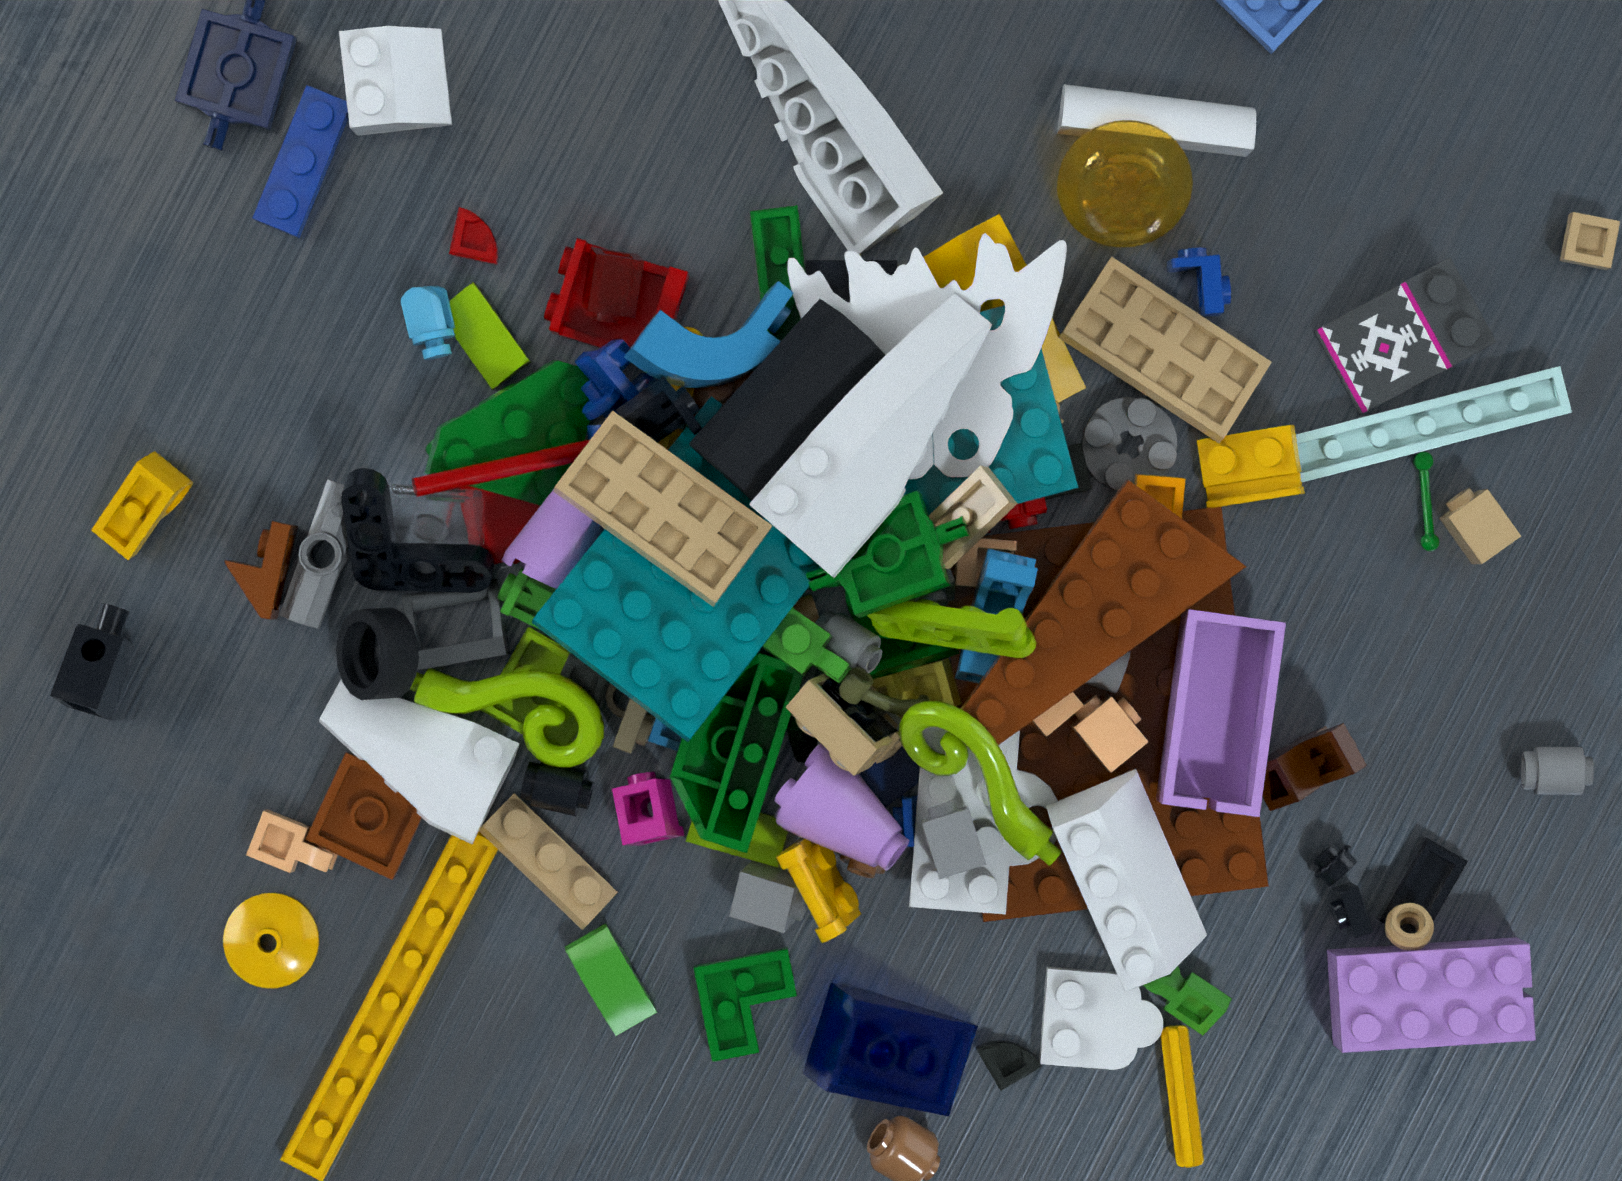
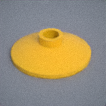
M281 893L258 894L242 902L228 918L223 934L224 953L233 971L247 983L261 988H281L299 980L313 965L319 949L318 927L310 911L295 898ZM263 934H270L276 939L277 944L273 951H266L261 947L260 938Z

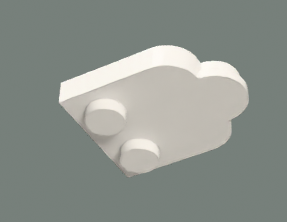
M1046 966L1039 1054L1040 1064L1109 1070L1122 1069L1133 1061L1138 1048L1150 1046L1160 1037L1163 1031V1017L1159 1009L1150 1001L1141 999L1139 987L1125 992L1116 972Z

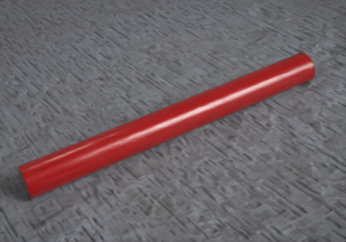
M591 439L412 478L415 496L420 497L570 464L574 462Z

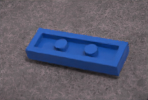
M306 85L252 217L254 220L300 238L348 121L347 101Z

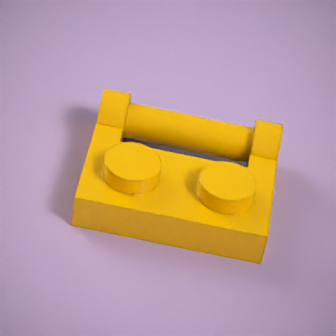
M800 838L776 856L782 870L788 869L818 925L815 932L821 943L827 942L847 930L846 927L861 915L858 908V897L850 884L844 882L836 867L834 851Z

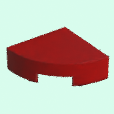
M459 207L449 254L455 257L497 265L498 246L491 229L475 213Z

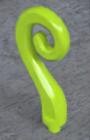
M429 668L425 674L417 672L410 690L416 692L415 703L449 714H466L525 696L544 697L562 704L575 716L579 726L578 734L572 743L557 745L550 742L545 736V726H559L565 721L566 713L560 707L539 705L526 715L523 724V738L527 749L535 758L550 766L573 767L584 763L596 753L604 738V720L594 698L578 683L556 673L519 671L477 681H467L445 674L434 668Z
M922 701L912 705L904 713L899 726L900 741L907 755L918 766L937 776L957 774L966 766L969 748L980 765L992 815L1004 839L1027 860L1037 855L1050 866L1058 858L1061 850L1049 841L1053 830L1045 825L1022 802L1002 750L994 737L979 721L960 708L940 701ZM938 727L948 731L940 739V745L946 754L934 751L927 744L923 735V731L926 728Z

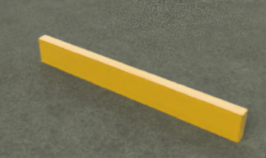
M478 832L473 844L453 835L449 838L282 1154L281 1161L319 1181L325 1179L498 852V849L480 832Z

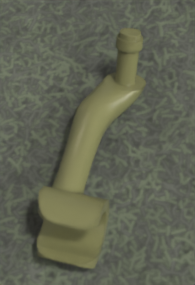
M861 667L853 668L839 687L841 697L848 703L858 704L862 700L889 713L903 716L912 705L922 701H929V697L926 695H920L918 699L902 700L872 690L870 687L873 684V678Z

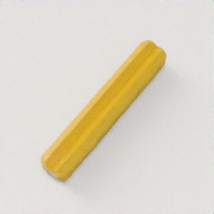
M1170 1025L1163 1027L1160 1037L1175 1161L1179 1167L1191 1168L1203 1164L1204 1154L1189 1029L1185 1025Z

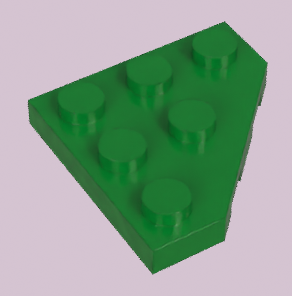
M559 360L550 361L538 368L536 372L496 392L460 416L453 417L437 426L424 473L429 475L584 441L587 425H589L590 420L582 413V409L589 401V398L581 390V387L589 379L576 365ZM572 463L470 486L541 506Z

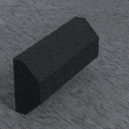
M819 299L689 442V445L752 501L811 432L885 354L871 338L846 316Z

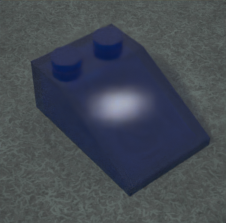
M831 983L802 1073L826 1092L949 1116L978 1026L968 1021L872 991Z

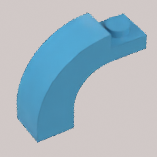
M778 281L766 292L743 326L737 332L723 337L712 338L694 334L660 310L650 320L624 358L656 379L664 376L671 385L711 388L733 382L759 366L781 342L770 334L767 329L775 333L786 320L791 310L785 304L794 292Z
M988 549L971 606L990 614H998L1006 608L1017 609L1023 614L1026 601L1035 585L1038 568H1034L1036 559ZM961 649L955 679L979 683L999 655Z

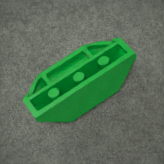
M758 653L691 740L687 742L683 738L681 739L670 774V778L700 838L744 853L748 852L791 716V712L786 706L798 693L803 678L801 674L777 658Z

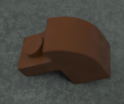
M1342 723L1328 729L1326 726L1321 727L1268 755L1262 798L1270 811L1299 802L1324 784L1353 775L1367 766L1345 724Z

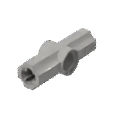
M327 479L308 535L299 547V560L279 616L316 629L321 627L340 571L346 565L349 554L341 503L344 484ZM363 492V493H364V499H365V501H366L367 493H366V492ZM326 540L334 547L335 559L328 567L321 568L313 561L312 552L317 543Z

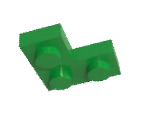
M788 947L694 965L693 967L712 1062L759 1053L751 1005L797 996Z

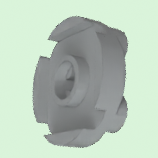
M1121 397L1100 406L1089 418L1081 439L1089 474L1100 484L1116 491L1120 489L1126 480L1134 483L1135 474L1166 476L1177 458V434L1171 419L1161 408L1144 398ZM1128 431L1131 437L1139 436L1142 444L1137 447L1139 455L1132 459L1128 453L1119 454L1116 446L1122 442L1120 434Z

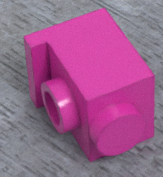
M644 772L628 776V785L612 789L622 845L642 846L685 836L683 826H679L670 779L656 778L655 772ZM650 801L652 805L653 816L649 814L647 809L648 803Z

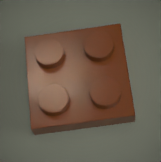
M348 751L341 761L305 840L393 880L423 818L416 813L417 809L398 791L395 793L384 783L385 779L365 760H359L353 753Z

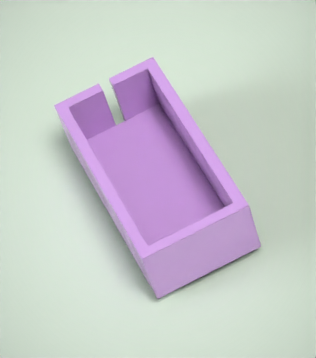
M1190 609L1181 613L1156 801L1165 805L1206 810L1207 800L1202 798L1205 797L1209 798L1208 807L1214 811L1260 817L1285 635V622Z
M1517 937L1428 943L1418 950H1403L1395 945L1327 949L1333 1045L1342 1053L1536 1041L1533 997L1523 992V988L1532 987L1530 944Z

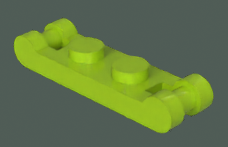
M919 599L917 602L906 601L867 615L871 619L877 633L887 638L1013 658L1027 657L1036 648L1035 637L1027 627L1023 615L1014 608H1006L998 614H990L973 606H963L961 609L944 607L931 600Z

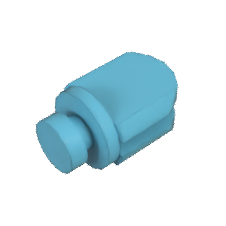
M440 286L412 287L407 290L401 298V306L409 339H412L413 345L425 344L426 349L422 350L424 360L451 355L450 344L444 343V340L455 336V324L447 290Z

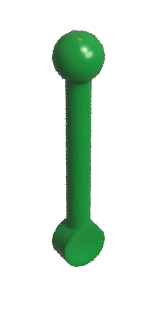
M1420 452L1414 456L1413 465L1419 470L1425 532V535L1421 538V546L1424 550L1432 552L1439 547L1440 543L1438 536L1434 534L1429 469L1432 467L1434 460L1430 453Z

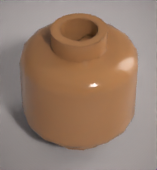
M902 1115L896 1116L891 1120H882L871 1133L867 1143V1152L870 1153L872 1168L892 1181H928L938 1170L941 1160L940 1156L937 1155L939 1143L936 1135Z

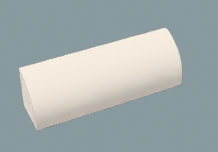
M1064 84L1057 134L1247 157L1254 150L1256 110L1252 107Z

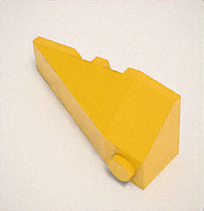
M1000 214L958 235L923 257L937 285L941 289L953 280L957 281L963 291L973 284L979 241L984 233L994 243H1001L1006 246L1015 272H1019L1027 266ZM1001 299L987 300L981 305L980 312L1005 304ZM1052 318L1042 345V351L1054 397L1059 403L1082 391L1086 386L1064 341L1058 338L1060 333Z

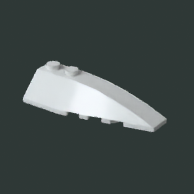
M718 0L742 55L750 56L756 68L757 79L754 81L761 97H769L779 119V122L774 124L781 141L783 142L788 139L798 162L793 168L800 183L848 251H854L862 255L914 219L943 194L889 114L862 80L830 44L787 1Z
M955 293L952 294L886 354L811 432L749 505L835 578L900 503L906 491L904 487L916 464L919 465L928 449L926 445L938 422H942L950 407L949 401L960 381L964 380L992 324Z

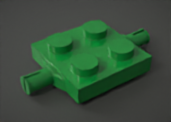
M919 491L903 495L897 507L835 578L821 567L806 572L807 579L810 580L808 583L814 592L817 589L839 582L847 591L854 615L858 618L951 586L943 562V544L970 536L969 529L966 528L967 523L964 517L961 516L936 526L929 518L922 494Z

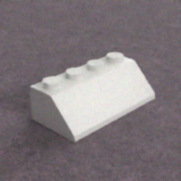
M1134 769L1047 805L1046 808L1052 828L1124 991H1130L1169 975L1202 942L1207 933L1137 770Z

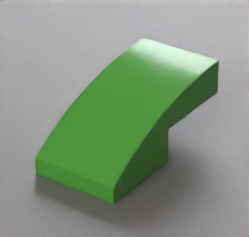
M606 923L565 946V951L615 1036L657 1013L654 1002L633 971L627 955Z

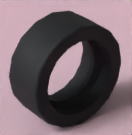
M395 608L354 610L344 619L338 633L336 654L337 667L342 682L349 693L360 700L398 698L404 695L414 682L419 662L418 641L413 626L405 614ZM376 636L380 645L381 656L379 673L374 656Z

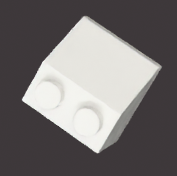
M381 26L339 31L349 127L357 136L452 125L441 29Z

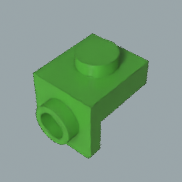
M521 568L517 576L509 573L497 597V599L504 602L500 612L507 616H513L539 629L532 624V620L556 589L523 574L524 568Z

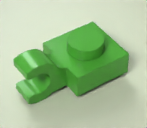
M793 607L763 645L765 650L802 676H805L813 665L828 677L841 684L851 670L846 661L825 648L832 639L831 634Z
M1178 966L1169 975L1143 985L1150 992L1167 999L1163 1008L1165 1011L1202 1036L1227 1011L1232 998L1193 972L1184 979Z

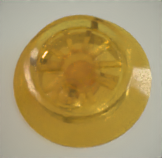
M1134 120L1108 122L1083 134L1065 154L1057 177L1059 203L1071 225L1090 240L1112 247L1143 245L1160 238L1170 231L1184 215L1191 199L1193 186L1190 163L1179 143L1164 130L1154 125Z

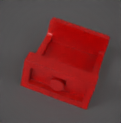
M577 238L574 248L565 247L558 269V274L564 275L565 278L560 294L551 293L546 306L544 320L551 322L549 331L552 334L597 348H601L611 340L622 339L631 348L650 320L660 310L676 321L690 276L687 271L671 266L666 268L590 244L586 240Z

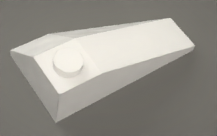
M342 679L319 719V722L359 760H365L385 779L384 783L395 793L398 791L417 809L416 813L428 824L470 844H473L513 765L519 743L475 722L433 710L402 698L360 700L349 693Z

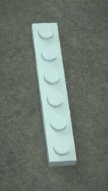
M1561 367L1546 369L1296 434L1301 465V482L1572 413Z

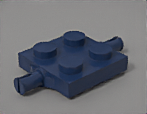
M246 0L242 15H223L201 9L175 101L178 104L201 110L211 118L205 141L203 142L204 146L223 151V144L229 124L246 123L269 131L271 129L297 38L294 35L273 30L260 21L266 0Z

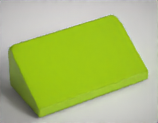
M474 282L449 301L455 324L454 337L492 390L532 363Z

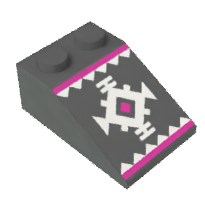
M1450 257L1314 331L1359 415L1497 342Z

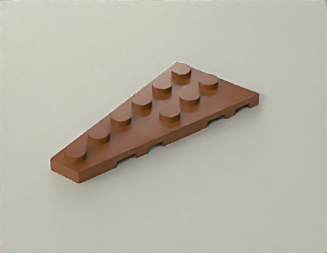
M1126 480L1026 617L1027 627L1031 630L1036 640L1034 651L1024 658L999 655L960 709L979 721L994 737L998 745H1000L1247 566L1130 480Z

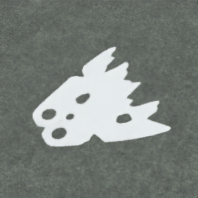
M984 233L979 241L973 284L964 291L955 280L941 289L937 285L918 248L913 249L908 264L898 266L893 275L887 274L877 262H866L858 253L847 251L844 254L849 274L850 302H846L832 291L820 271L808 276L795 258H789L787 266L791 290L794 292L793 297L801 319L821 299L846 316L871 338L885 355L954 293L979 314L981 305L985 301L1003 300L1005 314L1001 325L995 330H989L964 380L960 381L949 401L950 407L942 422H938L934 429L933 439L931 435L926 445L928 449L919 465L916 464L909 479L922 478L933 465V453L934 465L947 477H969L980 465L986 467L991 465L1013 419L1011 395L1001 387L1000 382L1013 375L1031 370L1038 357L1053 316L1062 283L1067 243L1064 240H1059L1022 270L1015 272L1006 246L1001 243H994ZM959 429H969L978 437V451L975 456L967 460H959L953 457L948 449V440L951 434Z

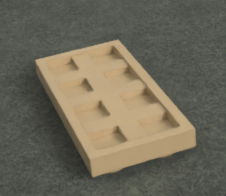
M1112 256L1058 337L1217 443H1220L1225 438L1272 363Z
M614 411L610 413L561 477L553 491L713 607L772 528L770 523Z

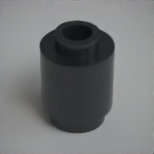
M530 761L524 775L520 798L531 801V806L576 817L579 808L588 809L594 782L586 780L587 770L555 767L543 762L539 764Z

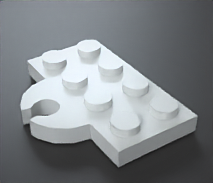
M938 727L926 728L923 731V735L927 744L934 751L946 754L940 745V739L948 731ZM1019 730L1002 742L999 747L1010 767L1022 802L1028 808L1032 806L1046 808L1047 805L1058 801L1050 786L1035 774L1017 769ZM968 748L966 766L957 774L937 776L920 767L909 907L1006 915L1009 866L1029 864L1039 857L1035 855L1030 860L1025 859L999 832L990 808L980 765L972 751ZM956 800L958 808L968 806L986 865L939 879L921 820L930 817L929 808ZM1053 830V834L1049 838V841L1054 844L1057 840V837Z

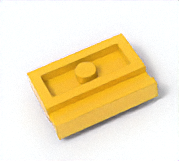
M1294 425L1226 435L1220 443L1211 438L1197 440L1203 485L1206 487L1207 508L1305 494L1304 486L1302 487L1301 465Z

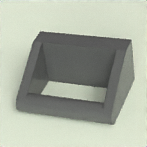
M491 579L489 586L480 592H417L402 595L403 613L412 624L418 641L419 662L417 671L511 654L504 614L500 612L502 602L497 599L500 592L497 579ZM489 599L493 629L492 638L423 650L416 612Z

